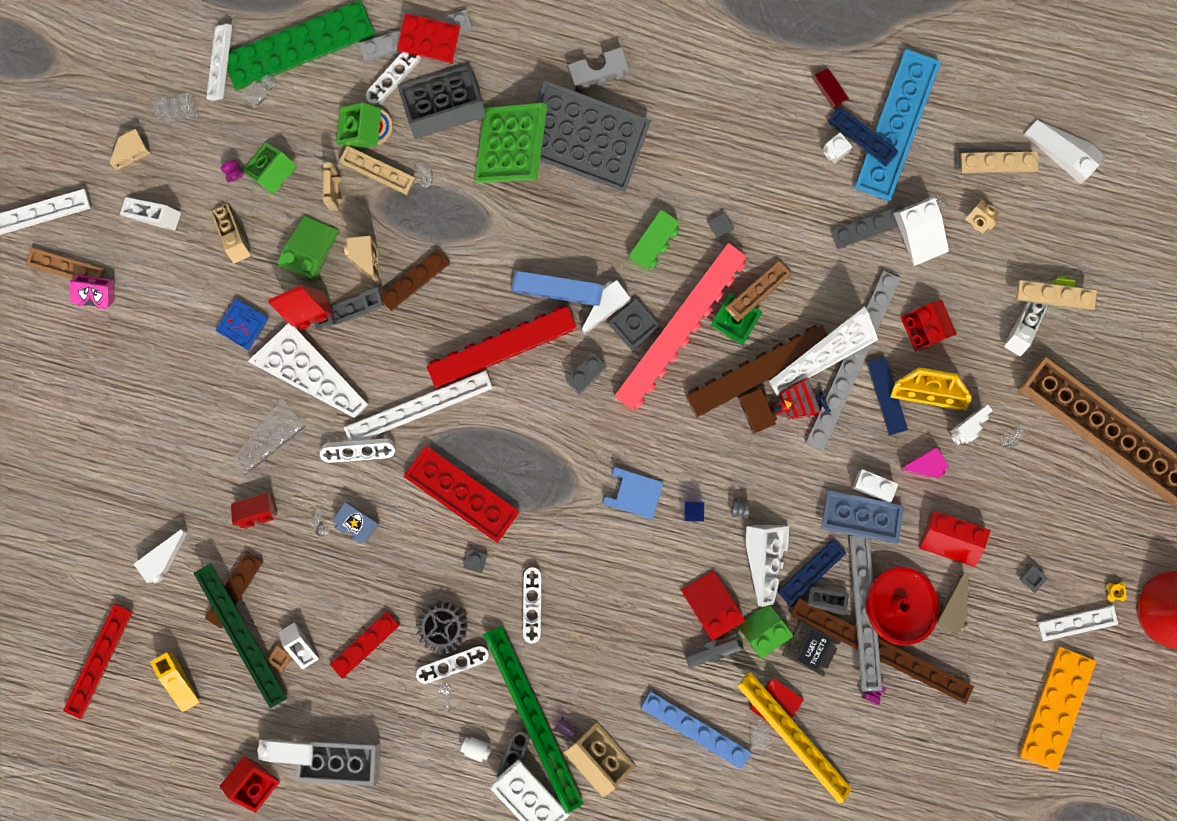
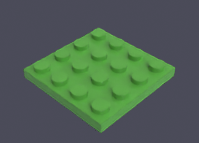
M534 103L485 108L486 117L483 118L475 182L492 183L538 179L548 105Z

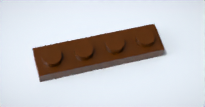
M436 249L381 294L383 302L392 312L448 267L450 263L439 249Z
M248 552L244 554L225 585L236 606L264 563ZM211 607L205 619L217 627L223 628L213 607Z

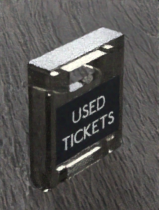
M798 621L792 633L793 637L789 639L782 656L824 676L825 672L820 670V668L828 669L838 649L832 646L834 642L839 645L841 641L802 621ZM801 632L806 636L798 652L792 650V647Z

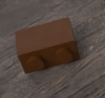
M759 389L738 399L753 434L776 425L777 416L774 410H770L767 404L770 401L766 392H762Z

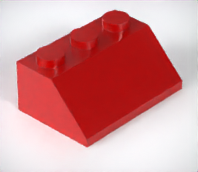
M934 511L930 513L919 549L975 567L985 550L991 530Z

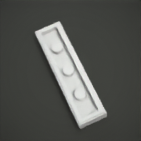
M229 24L215 26L206 97L211 101L223 99L232 31V25Z
M1114 605L1039 621L1037 625L1041 641H1047L1118 625Z

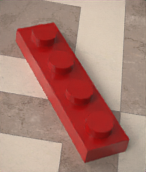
M386 611L343 651L330 666L344 679L388 638L400 624Z

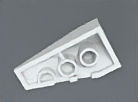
M1036 120L1024 133L1027 138L1080 184L1096 170L1106 157L1092 143L1039 120Z
M752 525L746 528V549L758 606L774 604L779 585L778 572L779 569H783L784 565L781 562L783 552L788 549L789 526Z

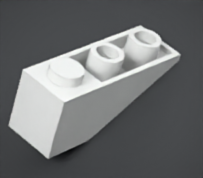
M1027 302L1004 345L1006 349L1019 356L1028 349L1035 337L1048 304Z

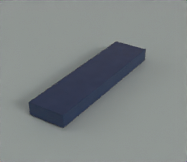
M841 107L828 120L830 125L885 167L899 153L897 149Z
M886 357L867 362L868 371L888 435L907 431L908 428L899 399L890 398L894 383Z
M832 539L788 580L777 593L791 606L831 569L846 552Z

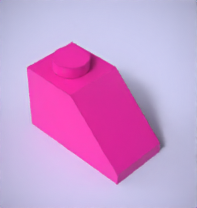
M936 447L903 466L901 470L927 478L935 476L937 479L946 474L945 469L949 468Z

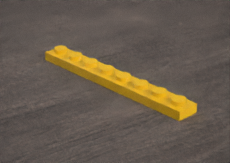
M751 672L747 673L737 687L837 802H844L852 788Z

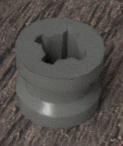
M733 498L731 517L742 516V518L747 519L749 500L739 501L738 498Z

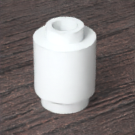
M466 737L461 752L469 758L482 762L483 759H488L491 749L488 748V743L473 737L471 739Z

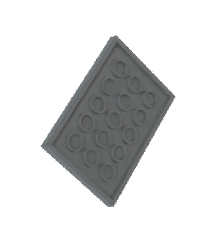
M544 80L536 103L548 105L540 161L626 192L651 120Z

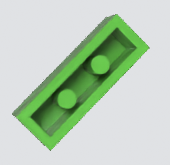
M660 210L630 253L628 260L646 272L650 268L654 269L659 261L657 259L659 254H664L668 249L670 238H675L679 233L680 229L678 227L680 222L663 210Z

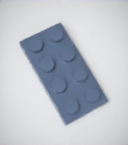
M827 491L821 529L898 544L904 506Z

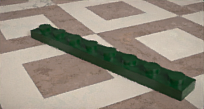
M212 563L193 573L269 708L286 700L288 697Z

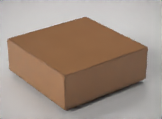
M277 645L267 659V662L284 672L292 657L283 647Z

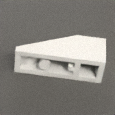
M125 197L120 215L161 228L176 230L181 212L166 205Z
M617 280L614 283L610 281L604 285L600 306L594 305L582 328L584 335L630 302L631 298Z
M180 529L134 563V566L147 583L154 582L156 584L164 578L163 574L169 570L188 533L186 530Z
M283 739L259 740L258 760L312 765L313 745Z

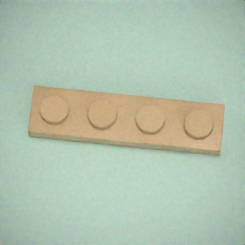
M346 146L339 160V164L406 196L415 181V177L349 146Z
M1038 152L961 153V173L1037 172Z
M1020 280L1018 281L1016 300L1094 310L1097 290Z

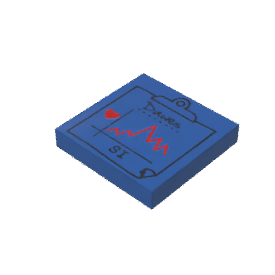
M235 299L215 331L249 351L269 318Z

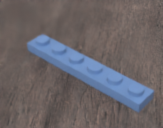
M651 691L641 706L642 710L741 770L751 754L749 750Z

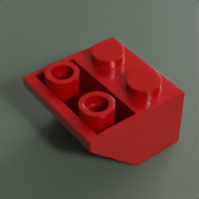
M943 300L931 302L901 316L915 352L957 335Z
M265 493L231 504L233 526H239V528L247 529L253 527L255 522L267 523L273 521V517L278 516L272 493Z

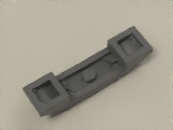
M379 287L330 306L333 314L327 316V320L323 322H314L316 330L356 319L383 307L384 303Z

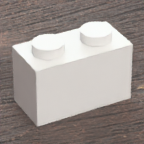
M862 469L858 471L852 489L889 503L892 502L898 484Z

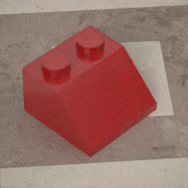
M243 756L219 787L229 800L256 813L280 781L259 763Z

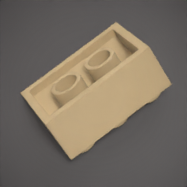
M371 236L347 238V244H344L345 256H348L351 263L377 285L381 284L378 247Z
M597 722L564 752L602 797L616 789L636 767Z

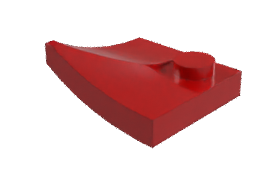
M774 678L765 686L768 693L788 716L792 718L804 699ZM752 704V706L749 709L757 715H759L764 720H766L763 717V715Z

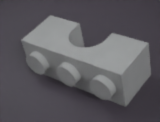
M622 47L604 53L605 66L600 70L591 69L586 59L568 64V72L575 91L588 90L590 86L595 84L604 85L613 78L616 80L624 78L629 72V67Z

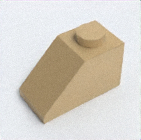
M136 129L127 130L122 136L118 137L110 160L111 166L116 170L150 154L142 135Z

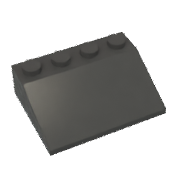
M469 63L397 85L414 139L486 117Z

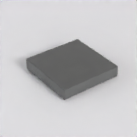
M637 298L607 322L631 351H634L661 328V325Z

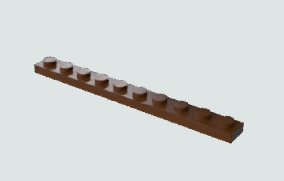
M799 598L797 599L790 614L791 617L858 650L857 628L819 608L809 606L807 602ZM878 638L881 662L964 704L967 703L974 686Z

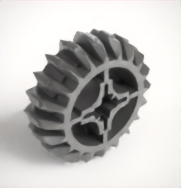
M445 601L441 602V607H439L438 602H434V609L431 605H427L429 612L421 611L425 617H417V620L422 621V624L415 625L416 628H421V631L416 632V635H423V638L419 639L420 643L425 640L427 641L424 648L432 645L431 652H434L436 647H438L439 654L442 653L443 648H445L446 653H449V646L453 650L457 649L455 642L459 645L463 644L459 637H467L466 634L462 633V630L467 631L468 627H462V624L468 621L467 619L462 621L460 619L465 613L462 612L458 615L456 612L460 607L457 606L452 610L453 603L451 602L448 604V607H445ZM445 611L453 617L448 620H442L436 612ZM432 616L434 628L427 633V621ZM450 621V623L446 625V627L444 628V633H442V630L440 632L437 631L434 633V631L437 630V628L439 627V622H442V624H446ZM457 622V633L452 639L449 628L453 623ZM440 634L448 643H437L431 637Z

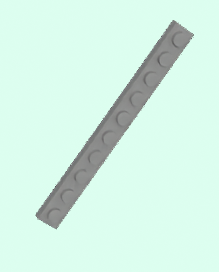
M886 271L881 273L866 307L876 333L901 279ZM871 344L842 360L825 398L831 412L827 413L824 407H821V413L818 414L806 444L824 451Z

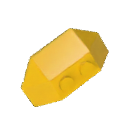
M919 367L895 382L890 398L967 411L972 396L958 374Z

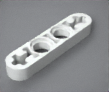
M401 53L366 92L368 103L372 106L382 104L397 85L420 62L421 57L416 56L415 59L413 57L409 59V54ZM403 65L405 71L398 74L395 72V67ZM387 78L393 81L392 85L388 88L382 85L383 80ZM378 93L379 99L372 100L371 94L376 95Z
M390 439L326 443L321 447L320 457L323 461L329 463L390 458L395 453V443ZM369 446L373 451L365 453L362 451V448ZM384 446H387L389 451H385ZM351 448L353 453L347 455L343 452V449ZM326 450H330V453H332V455H328Z
M529 568L524 573L523 637L526 642L532 644L536 643L541 636V572L537 568ZM531 571L538 574V578L534 580V585L538 584V588H527V584L531 585V579L527 578V574H531ZM535 590L538 593L537 600H528V591ZM531 609L538 613V617L534 621H530L527 618V612ZM526 623H538V627L534 626V632L538 634V636L534 637V640H530V637L526 635L530 632V626L526 627Z
M477 646L422 666L417 670L416 678L423 684L436 681L483 664L487 661L489 652L485 647ZM479 649L481 652H485L483 660L476 658L473 659L474 664H471V659L467 653L471 652V656L477 654ZM459 656L466 657L467 665L465 667L457 665L456 660ZM440 663L448 664L449 671L446 674L439 672L438 666ZM434 665L435 673L438 677H434V674L429 675L428 680L420 677L423 669L426 672L432 671L431 666Z

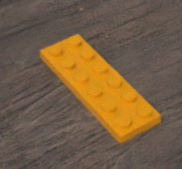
M1062 647L1057 648L1018 755L1019 757L1049 769L1058 770L1096 664L1095 660Z

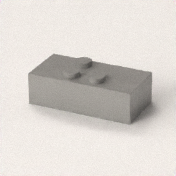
M309 739L298 741L313 745L312 765L297 764L296 782L374 786L378 783L380 743Z

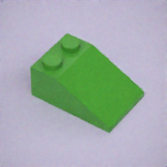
M304 216L285 245L277 264L281 268L316 282L339 231Z

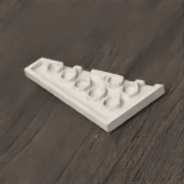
M863 307L769 382L776 395L877 341L878 338L866 308Z
M289 323L248 361L353 418H356L368 406L363 398L305 337Z

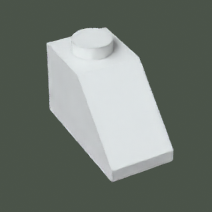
M295 622L278 632L283 648L302 669L319 660L307 637Z

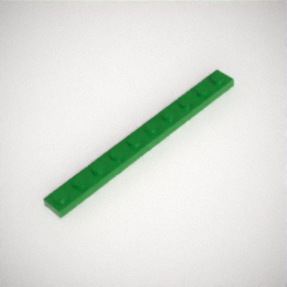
M502 626L483 634L563 810L565 814L570 813L584 803Z

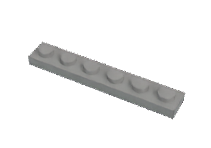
M466 10L434 19L461 26L460 33L472 30ZM401 30L359 43L365 63L399 53L397 52Z

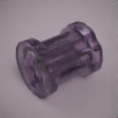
M562 716L552 731L559 732L569 742L578 727L568 723L565 717Z

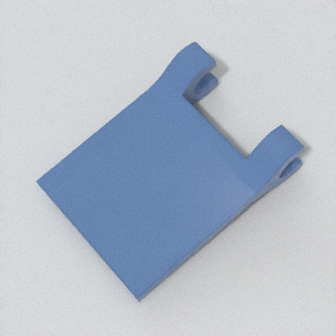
M613 467L611 475L622 478L616 500L604 497L602 504L653 519L663 482Z

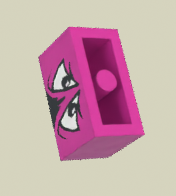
M76 275L70 281V303L105 309L114 302V280Z

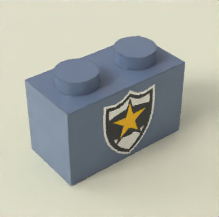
M347 502L343 504L332 521L336 524L335 528L342 533L349 532L352 534L351 539L359 544L361 542L367 543L379 526L378 522Z

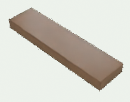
M31 247L26 262L27 266L73 279L76 275L103 278L105 272L104 268Z
M778 260L726 306L725 309L739 322L792 273Z

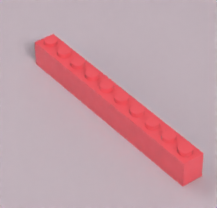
M728 243L615 394L617 400L632 411L635 407L637 409L641 407L645 401L643 399L644 395L647 392L650 394L656 387L655 380L658 377L662 378L668 370L665 368L669 362L673 363L678 357V349L680 347L684 348L688 344L690 333L692 331L696 333L701 326L699 321L703 316L707 318L713 310L710 306L714 301L719 302L724 295L722 290L725 286L730 287L736 279L733 275L736 271L741 272L747 264L744 262L747 257L731 244Z

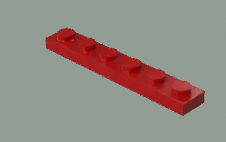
M118 604L113 605L63 712L78 719L83 718L133 611Z

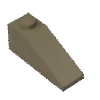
M960 572L939 611L936 622L937 625L953 634L962 633L967 625L965 621L968 612V573Z

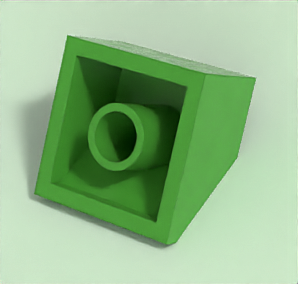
M366 103L341 107L336 145L363 148L377 146L381 108Z
M265 142L245 166L243 172L265 190L273 194L280 189L282 182L293 173L297 165L280 150Z
M770 605L762 607L737 626L761 659L793 637L782 619Z

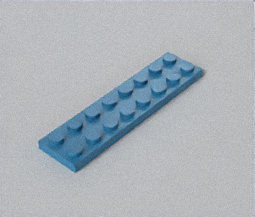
M905 49L875 130L878 136L897 149L899 153L887 167L867 153L854 189L889 202L891 201L941 61Z

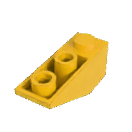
M173 651L167 652L150 662L158 679L182 712L200 703Z

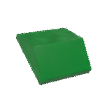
M729 293L710 326L725 337L744 345L763 312L754 308L737 322L725 309L726 306L737 298V296Z

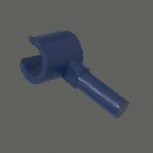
M819 390L822 397L817 398L815 396L816 401L822 404L827 413H830L831 409L824 399L825 393L823 390Z

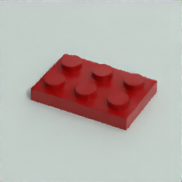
M405 13L397 52L453 64L461 26Z

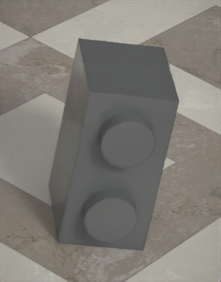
M592 353L566 379V383L580 396L606 370L607 366Z

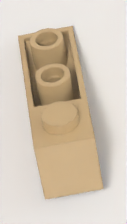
M228 203L211 210L224 250L233 264L250 257L247 244Z

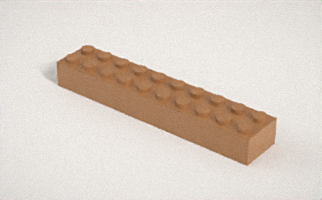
M1047 357L1040 359L1017 390L1169 504L1177 506V454Z

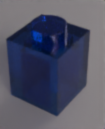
M684 502L683 522H704V502Z

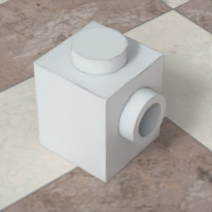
M839 133L825 144L823 151L825 156L835 164L850 152L852 145Z

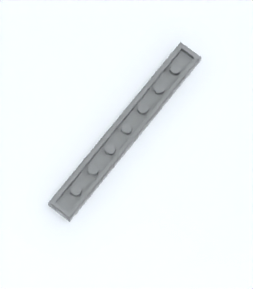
M850 535L849 543L862 692L882 691L878 634L871 626L866 612V596L873 581L870 539Z

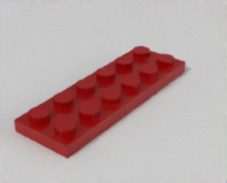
M427 446L423 448L404 475V478L496 543H499L520 513V511Z

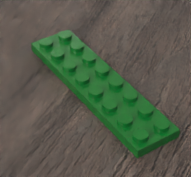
M359 0L230 51L227 71L233 87L237 91L371 38L375 34L362 2Z

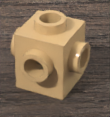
M981 200L965 220L975 230L983 234L987 229L991 230L998 221L995 219L1000 213L997 212L994 206Z

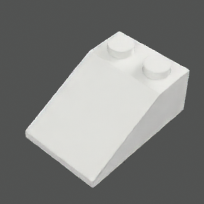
M928 198L894 213L913 266L949 252L942 215L935 198Z

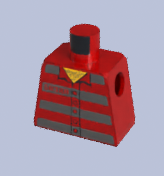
M808 378L780 393L781 402L771 405L776 415L785 413L788 420L815 416L821 413Z

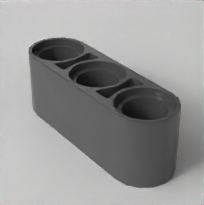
M518 730L513 734L497 778L514 764L509 762V754H516L519 760L522 761L529 743L527 732ZM517 735L525 737L526 742L523 745H518L515 742Z

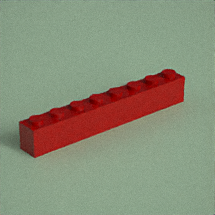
M559 306L552 310L553 313L548 315L545 313L540 314L530 323L528 321L521 322L517 325L518 328L513 330L510 328L505 329L497 337L488 336L482 339V343L475 345V343L469 344L464 347V351L459 353L458 351H453L447 354L445 359L440 360V358L430 361V365L426 367L435 388H442L576 331L577 327L568 306L565 308Z

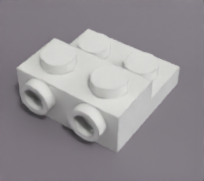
M986 405L979 408L949 431L952 434L950 437L956 445L972 442L980 436L978 432L982 430V427L979 424L984 423L990 418L988 414L993 411L990 406Z

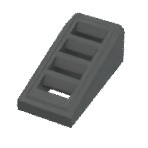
M811 586L808 605L845 615L848 607L849 593ZM815 593L819 594L818 601H814ZM823 595L826 596L825 603L822 602ZM830 597L834 598L833 604H829ZM838 600H841L840 606L837 605Z

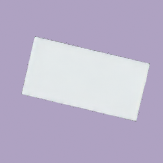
M519 759L489 785L490 789L520 821H564L569 816V813L565 814L562 805Z

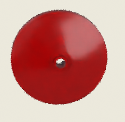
M896 567L880 573L872 581L866 596V612L871 626L881 638L895 645L907 646L923 641L932 633L939 616V601L934 587L923 574L908 567Z

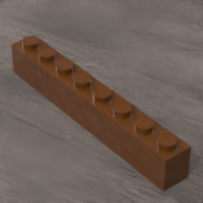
M813 325L806 329V334L800 336L798 333L789 338L790 342L783 345L781 342L772 347L773 351L768 354L764 351L755 356L756 360L752 362L747 360L739 364V369L735 371L730 369L722 373V378L718 380L712 378L705 382V387L701 389L695 387L688 391L689 395L686 396V400L695 417L698 418L777 376L828 336L823 325L819 327Z

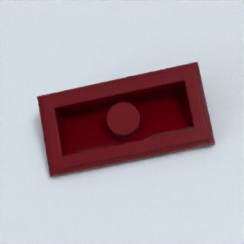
M829 68L813 76L812 79L833 109L849 99Z

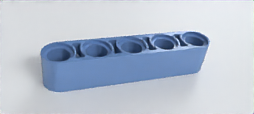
M515 271L511 291L600 306L604 286L596 283Z

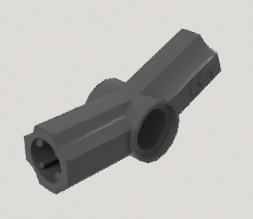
M736 633L722 639L717 638L703 643L700 647L684 652L689 668H693L706 662L710 663L722 659L725 655L744 649L743 640Z

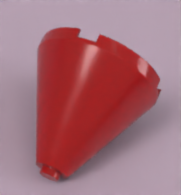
M1167 571L1154 576L1144 585L1140 599L1137 601V616L1143 631L1149 638L1168 648L1177 649V571Z

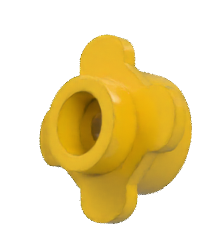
M1123 582L1118 584L1108 583L1106 585L1108 601L1126 600V585Z

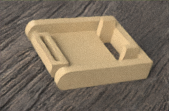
M323 163V202L329 211H339V203H342V199H339V182H342V178L339 177V173L332 163Z

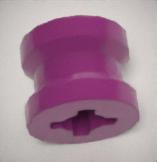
M231 160L220 168L226 174L225 179L229 183L244 176L243 170L238 167L239 163L237 160Z

